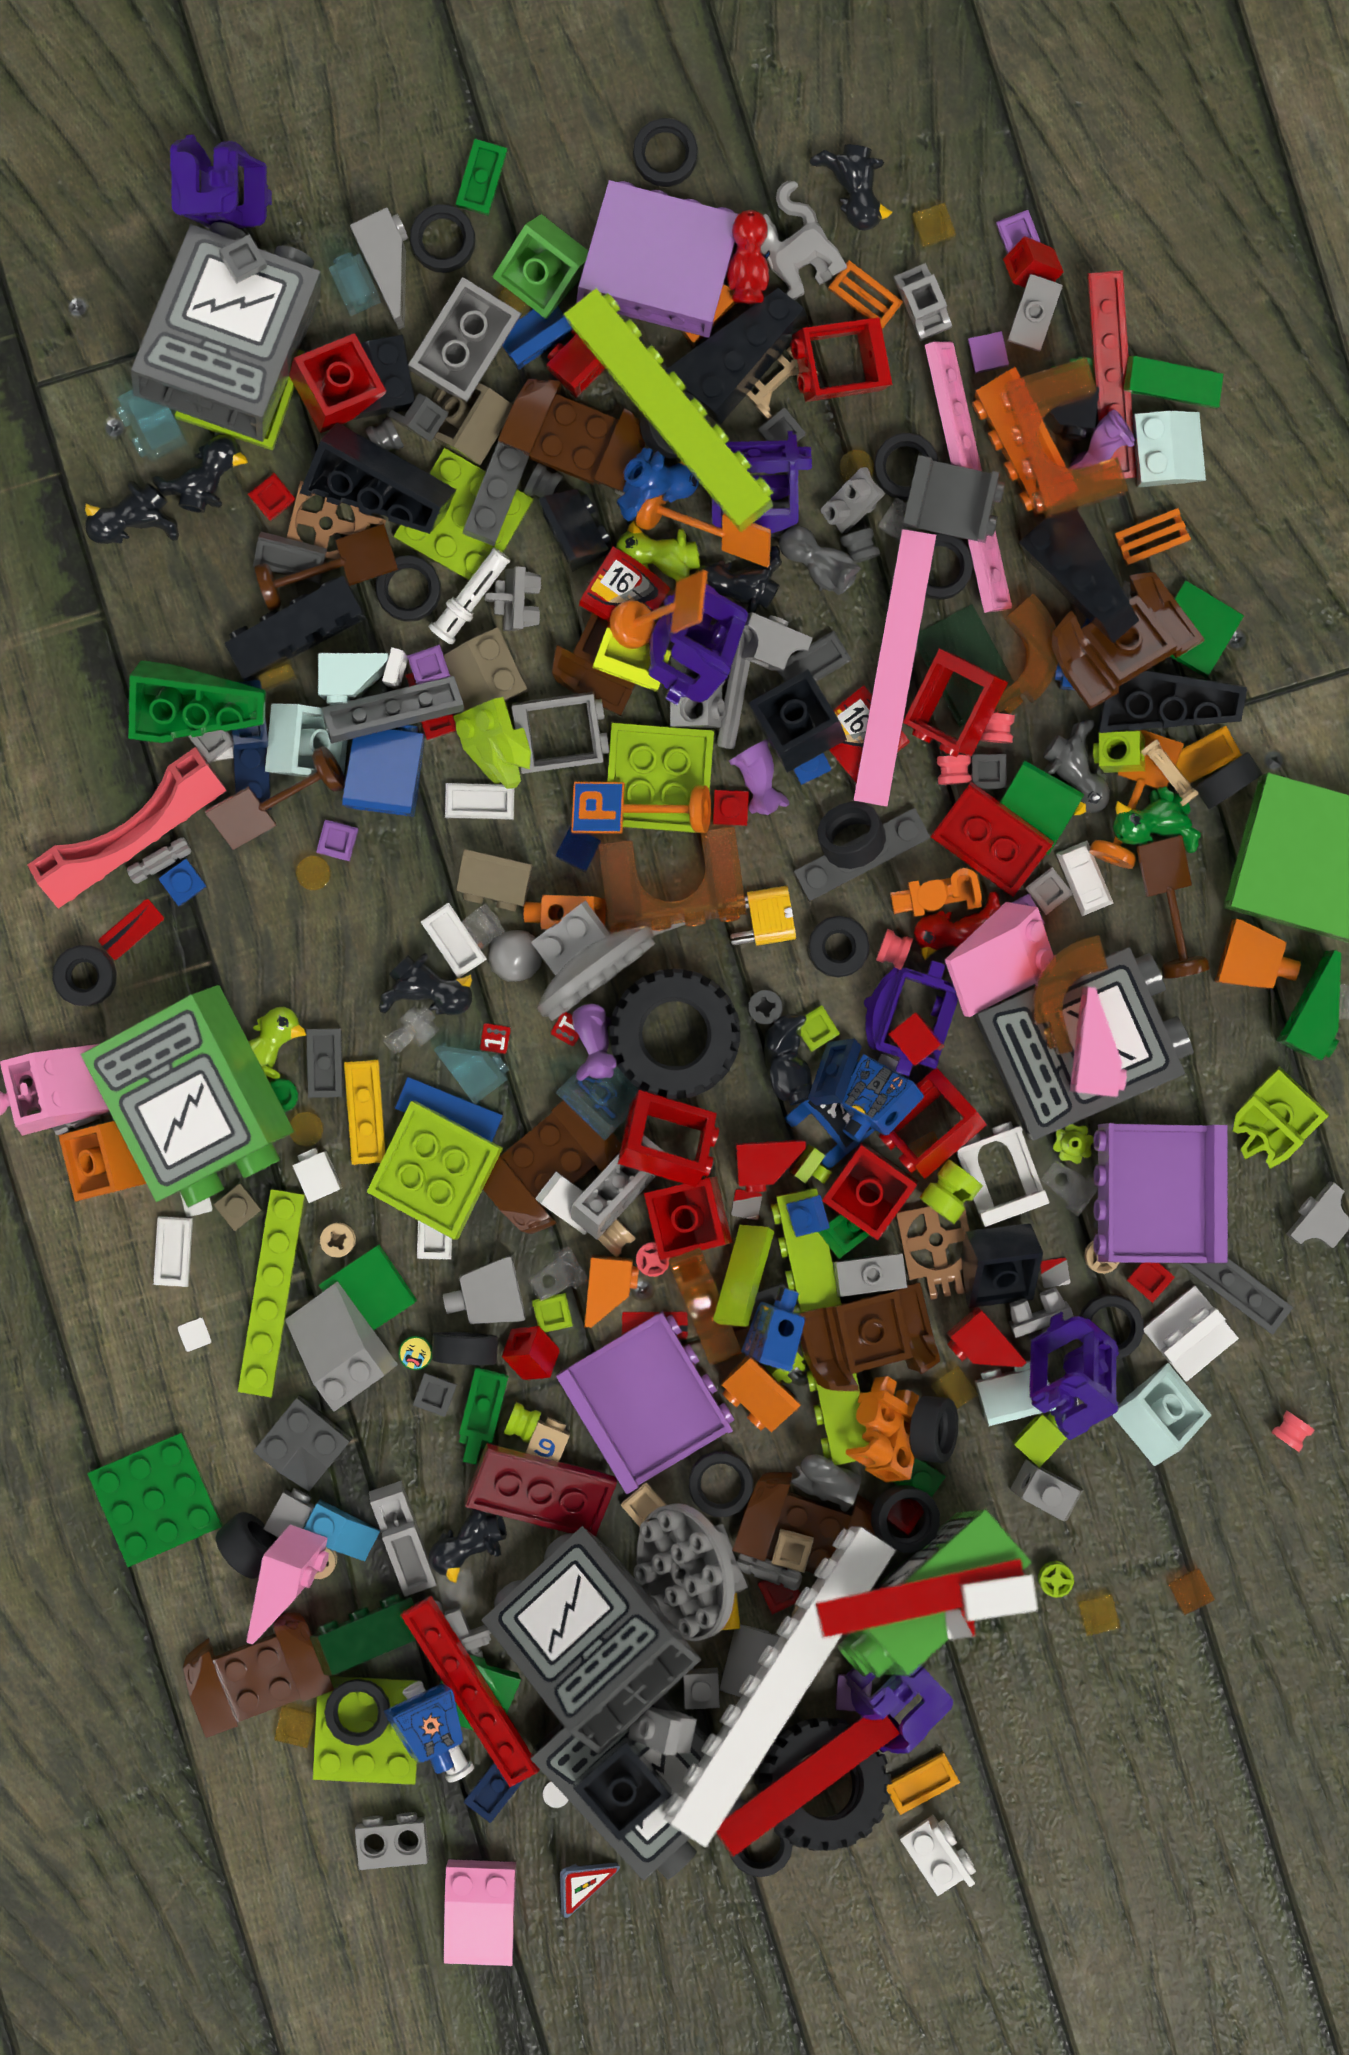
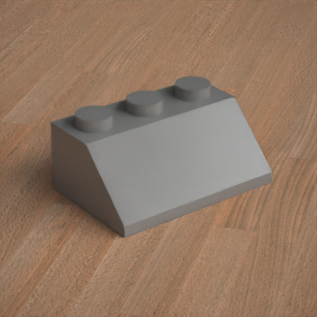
M462 277L408 364L410 371L437 388L467 402L515 326L521 313Z

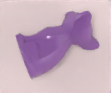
M1116 410L1110 411L1095 427L1089 449L1071 458L1073 462L1067 468L1069 472L1075 471L1082 478H1090L1094 483H1097L1102 478L1101 463L1111 459L1114 452L1121 446L1127 445L1132 447L1135 445L1136 438Z
M767 739L729 760L731 765H735L740 769L745 785L753 794V798L748 805L749 811L752 814L758 812L762 815H769L775 812L778 806L787 807L790 804L785 795L772 788L774 763Z
M596 1004L583 1005L573 1012L572 1020L573 1027L579 1034L589 1056L585 1063L579 1067L576 1078L579 1081L584 1080L589 1075L596 1079L611 1078L617 1064L616 1059L611 1054H607L609 1047L607 1027L611 1024V1019L606 1016V1012L601 1006Z

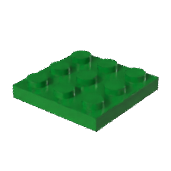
M183 1432L87 1473L127 1567L223 1526Z

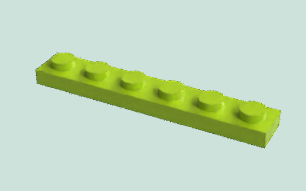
M276 1189L270 1190L238 1392L273 1397L305 1194Z

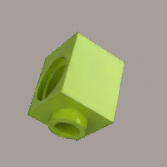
M1140 731L1099 733V743H1094L1093 746L1094 762L1099 763V767L1104 773L1145 771V756L1141 753L1145 748V737ZM1115 746H1127V752L1124 757L1117 760L1111 758V751Z
M1039 1413L1015 1437L1012 1443L1040 1468L1067 1438L1058 1429L1055 1417L1051 1413L1047 1417Z

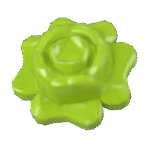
M1070 1124L1065 1127V1130L1059 1129L1056 1131V1141L1053 1149L1056 1152H1060L1059 1158L1061 1161L1070 1160L1075 1164H1079L1082 1161V1157L1088 1158L1091 1156V1145L1094 1142V1137L1087 1135L1088 1128L1086 1126L1077 1127Z

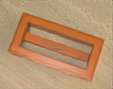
M849 260L846 263L847 269L839 272L828 287V290L866 319L877 318L876 314L839 287V284L842 282L884 315L882 319L880 318L883 330L888 321L903 304V301ZM850 271L888 300L892 306L887 308L846 275Z
M1179 508L1114 534L1126 566L1191 540L1189 533L1186 531L1185 523L1180 516ZM1170 519H1173L1175 522L1174 525L1126 544L1123 539ZM1178 531L1180 534L1178 538L1136 555L1130 556L1129 550Z

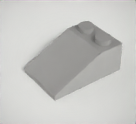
M386 207L351 224L350 227L399 330L405 327L406 248L403 241L407 240L408 236L398 213L391 216Z
M338 1281L285 1319L314 1386L333 1412L398 1365Z

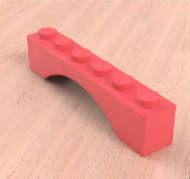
M194 747L167 767L164 777L153 796L139 812L124 824L91 840L74 844L55 845L27 866L37 884L59 909L67 902L75 899L94 883L102 880L121 864L132 859L134 855L151 843L158 841L164 834L186 821L208 803L215 801L218 796L227 790L216 772L199 750Z

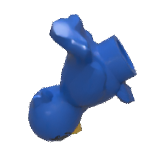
M643 448L636 455V458L627 464L624 470L626 482L623 491L625 493L617 500V505L620 507L624 519L631 521L635 519L642 505L648 499L663 495V501L668 500L669 502L688 498L696 491L699 481L682 461L667 467L664 465L665 456L659 451L653 455L652 449Z

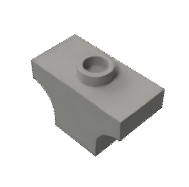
M926 263L894 276V282L920 341L952 328L946 301L934 274L931 275Z
M1030 274L1011 327L1008 342L1038 352L1041 351L1063 285Z
M753 612L748 613L743 629L746 637V648L742 658L772 671L784 670L789 656L795 651H808L813 638L788 628L789 622L782 618L770 615L767 619Z
M1329 1181L1315 1199L1310 1196L1298 1210L1301 1216L1286 1235L1299 1244L1310 1238H1317L1328 1247L1334 1248L1349 1230V1217L1344 1213L1341 1206V1198L1345 1191L1334 1182Z
M902 1253L864 1256L833 1262L837 1296L839 1297L907 1288Z
M650 1707L630 1726L628 1738L664 1755L675 1756L676 1753L690 1754L696 1719L678 1711Z

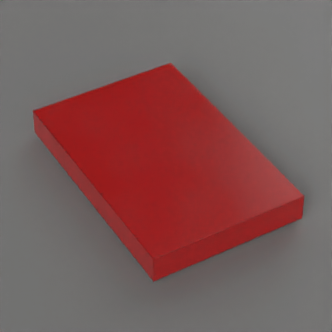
M970 782L930 836L1012 897L1018 892L1054 844V841L973 782Z

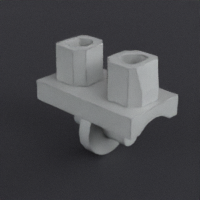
M863 467L821 508V513L831 525L835 524L841 533H848L866 513H870L876 508L877 502L885 493L873 481L868 468Z
M515 566L512 569H505V581L496 580L495 593H485V601L494 602V615H504L503 631H516L523 629V627L539 625V607L524 606L525 593L538 594L540 592L541 575L525 572L526 567Z
M1056 1287L1039 1294L1044 1307L1043 1310L1032 1313L1027 1299H1020L1009 1304L1012 1321H1009V1325L1016 1338L1028 1334L1031 1341L1033 1338L1046 1332L1047 1328H1049L1048 1326H1050V1318L1061 1311L1063 1312L1064 1320L1074 1317L1071 1307L1066 1301L1064 1302Z

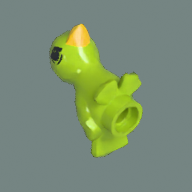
M633 521L629 524L627 532L621 535L617 541V549L648 569L647 564L653 563L663 574L674 579L676 582L689 577L690 570L701 567L696 541L687 542V536L683 528L678 530L677 539L654 540L644 534L636 525V522Z
M276 1007L263 1017L257 1019L258 1025H255L253 1029L260 1031V1036L248 1041L265 1075L274 1079H279L281 1075L273 1069L279 1048L293 1038L306 1036L304 1028L299 1025L296 1014L287 1007Z

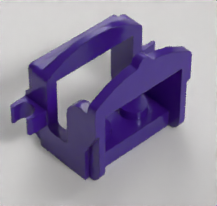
M194 134L186 135L185 139H179L171 145L172 209L176 214L201 223L207 228H210L211 224L215 222L226 223L236 228L260 226L265 222L267 206L272 205V191L268 189L267 166L265 163L249 156L242 146L233 141L220 142L214 148V166H211L208 155L196 141ZM238 165L244 168V204L241 206H237ZM199 170H201V192H199Z
M787 431L786 441L727 442L726 445L733 454L739 450L750 463L751 467L747 470L749 473L765 472L767 474H776L778 472H787V475L752 476L755 480L761 477L773 492L769 496L772 501L789 495V508H770L753 523L771 529V533L782 531L797 524L799 520L798 470L812 469L811 447H797V435L793 434V431ZM712 498V523L714 526L722 528V515L724 512Z
M707 584L705 587L702 622L673 633L671 632L673 612L662 616L652 630L649 676L664 684V687L668 689L665 699L675 705L679 704L681 697H687L695 702H704L724 682L730 673L748 618V613L744 608L721 596L714 588ZM675 593L673 596H668L665 599V606L674 603ZM712 617L718 620L714 625L710 624ZM686 636L692 638L693 640L699 642L700 644L706 646L707 648H709V649H711V650H708V649H706L705 647H703V646L697 644L696 642L690 640V639L687 638ZM670 640L674 643L671 650L673 658L700 674L696 679L663 662Z
M932 960L927 975L907 968H893L880 981L872 996L864 1000V1006L867 1009L865 1030L868 1046L899 1057L895 1070L897 1073L909 1076L913 1064L899 1047L884 1042L905 979L944 991L943 997H936L931 1015L936 1017L932 1028L933 1032L943 1044L945 1042L958 1002L954 985L941 979L945 964ZM942 1049L940 1051L935 1050L919 1064L936 1069Z
M1062 1311L1050 1318V1327L1047 1328L1046 1332L1031 1340V1403L1042 1413L1052 1410L1050 1413L1055 1417L1058 1429L1069 1440L1085 1433L1091 1426L1118 1411V1402L1116 1401V1357L1119 1354V1349L1116 1341L1088 1318L1076 1316L1065 1321ZM1074 1339H1079L1083 1342V1345L1064 1356L1063 1368L1066 1372L1064 1377L1047 1386L1048 1354ZM1077 1397L1084 1403L1077 1406Z
M921 1665L909 1676L893 1675L871 1698L868 1697L863 1689L876 1676L870 1672L864 1677L853 1667L846 1674L845 1678L847 1679L846 1684L851 1689V1701L856 1712L865 1719L870 1720L884 1719L888 1716L900 1733L879 1749L882 1753L886 1751L896 1754L911 1752L953 1706L952 1697ZM919 1694L922 1700L899 1724L894 1717Z

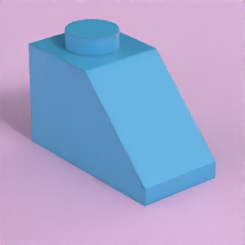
M322 1500L317 1502L304 1527V1530L327 1537V1548L362 1561L366 1560L381 1531Z

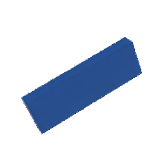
M407 1077L395 1109L405 1113L410 1102L417 1101L493 1142L503 1117L499 1113L410 1077Z

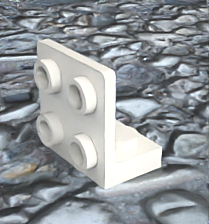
M932 1815L899 1837L937 1896L963 1879L970 1888L975 1884L972 1876L976 1872L973 1862L963 1848L959 1851L955 1848L954 1845L957 1841L946 1821L943 1819L938 1822L935 1816Z

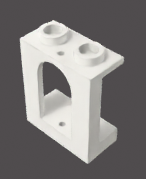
M1011 1121L992 1128L994 1134L981 1139L979 1133L976 1134L956 1152L961 1168L983 1185L973 1200L984 1227L1049 1204L1048 1197L1042 1188L1022 1134L1023 1129L1020 1125L1013 1127ZM998 1141L1008 1147L1026 1195L994 1207L978 1164V1153L983 1145Z

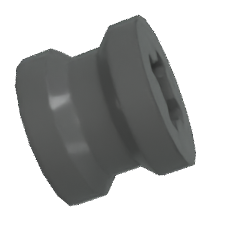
M390 417L383 419L381 425L365 428L370 441L387 451L393 448L399 450L404 447Z
M538 463L526 485L524 493L529 496L536 495L540 498L555 494L564 475L559 472L552 473L546 469L545 465Z
M872 528L863 529L840 538L842 546L847 548L848 555L854 560V564L880 555L879 548L874 545L872 540L874 536Z
M761 990L750 998L748 1011L756 1022L770 1024L780 1017L782 1002L776 993L770 990Z

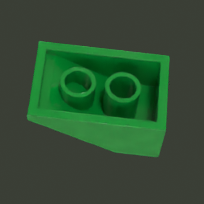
M1337 950L1325 951L1276 1040L1314 1061H1322L1325 1056L1330 1058L1339 1042L1335 1036L1339 1031L1342 953Z

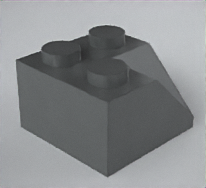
M299 1395L253 1452L277 1472L310 1491L352 1440V1437Z

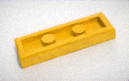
M379 1060L344 1062L352 1165L381 1163L386 1153Z

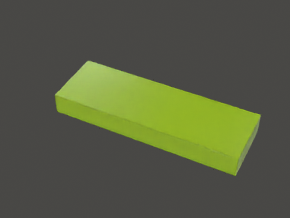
M750 1225L739 1226L713 1318L718 1324L748 1327L774 1231L771 1228Z

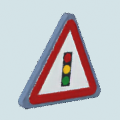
M617 1863L577 1866L574 1864L562 1869L560 1872L561 1914L563 1917H570L619 1871L620 1866Z

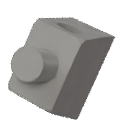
M512 1255L460 1275L459 1279L462 1290L443 1294L447 1314L466 1310L470 1324L517 1322L526 1319Z
M1027 1459L1024 1461L1010 1487V1490L1021 1499L1062 1521L1068 1520L1083 1492L1081 1488L1042 1467L1039 1468Z

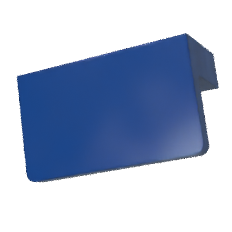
M558 306L546 319L533 309L518 319L502 347L519 370L570 336L573 329L567 323L564 314Z

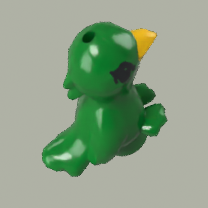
M1166 786L1159 787L1157 789L1158 793L1153 790L1148 795L1150 804L1143 810L1131 809L1117 801L1115 807L1117 815L1113 823V831L1121 842L1140 845L1147 844L1148 842L1152 843L1153 839L1150 833L1173 837L1182 835L1186 852L1194 853L1197 850L1201 833L1191 827L1192 821L1187 816L1191 811L1190 805L1187 803L1182 806L1180 795L1169 791Z

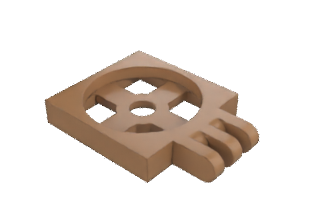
M300 481L286 538L303 542L297 532L298 524L313 527L316 532L314 545L327 549L330 537L336 533L349 536L370 529L371 524L375 526L385 525L386 520L365 515L359 512V508L351 506L355 515V522L340 520L336 514L338 505L326 502L327 498L324 500L323 509L317 514L303 511V503L311 497L300 494L304 483ZM323 517H330L333 521L332 527L328 530L320 527L319 523ZM339 550L327 552L325 559L336 560L341 558Z
M930 1206L898 1212L896 1217L909 1280L926 1277L931 1300L937 1299L938 1293L935 1285L938 1284L942 1286L944 1297L951 1296L948 1282L955 1281L957 1295L963 1294L964 1288L960 1270H963L961 1257L954 1264L948 1265L945 1249L949 1244L964 1241L966 1231H970L966 1210L958 1219L961 1228L945 1230L940 1227L938 1213ZM924 1214L927 1229L921 1236L908 1238L907 1233L910 1225L919 1215ZM933 1233L941 1234L943 1238L941 1245L933 1246L930 1244L929 1238ZM927 1249L932 1253L934 1268H925L918 1264L912 1258L911 1252Z

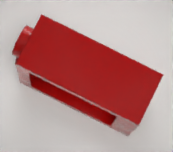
M880 317L805 327L792 335L791 353L793 358L797 359L799 369L797 385L799 391L804 395L805 402L879 392L893 385ZM857 335L866 382L820 388L811 341Z
M939 648L903 723L914 728L912 735L928 743L931 742L932 738L941 743L939 749L954 757H958L959 753L972 756L1008 682L953 653ZM953 671L984 687L959 739L928 724Z
M938 1068L932 1070L916 1084L924 1097L890 1134L883 1135L880 1133L878 1135L890 1151L897 1147L902 1153L898 1159L911 1174L917 1170L924 1179L987 1125L974 1107ZM942 1095L963 1119L922 1155L917 1157L896 1133Z
M638 1090L629 1106L617 1164L696 1187L703 1176L708 1177L713 1165V1157L709 1156L710 1147L715 1146L719 1134V1127H715L717 1113ZM647 1115L701 1131L695 1161L642 1146Z

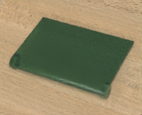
M973 604L919 632L916 647L928 670L940 648L1008 682L996 707L1021 695ZM953 671L942 696L958 726L961 727L967 723L984 687Z

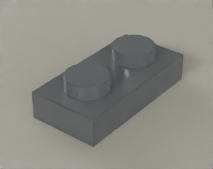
M342 1028L306 1029L308 1098L343 1097Z

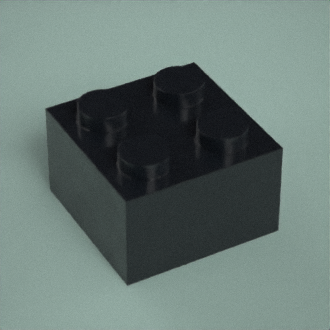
M809 670L802 672L748 703L757 724L787 773L847 740L838 717Z
M627 1736L575 1780L573 1786L576 1793L618 1841L623 1839L672 1796V1788Z

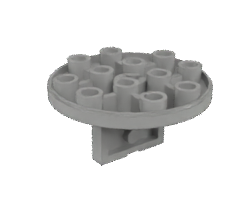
M584 901L565 915L557 925L551 926L534 939L531 943L556 975L539 1002L537 1009L543 1017L548 1016L551 1021L555 1020L578 1004L586 995L614 978L623 968L628 967L640 958L641 954L655 945L652 939L654 934L648 926L637 927L610 934L589 904Z
M674 1503L655 1509L641 1524L637 1542V1565L634 1568V1576L636 1581L641 1584V1587L657 1604L685 1640L698 1641L714 1636L723 1629L732 1612L734 1594L743 1591L748 1586L739 1563L735 1560L732 1552L733 1548L724 1525L713 1526L702 1513L693 1507Z

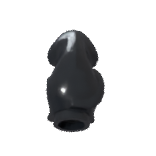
M788 1014L777 1019L774 1025L766 1031L764 1041L765 1066L773 1091L780 1100L789 1101L790 1105H796L809 1100L808 1096L813 1085L808 1064L797 1056L801 1042V1027L807 1019L806 1016L798 1014Z

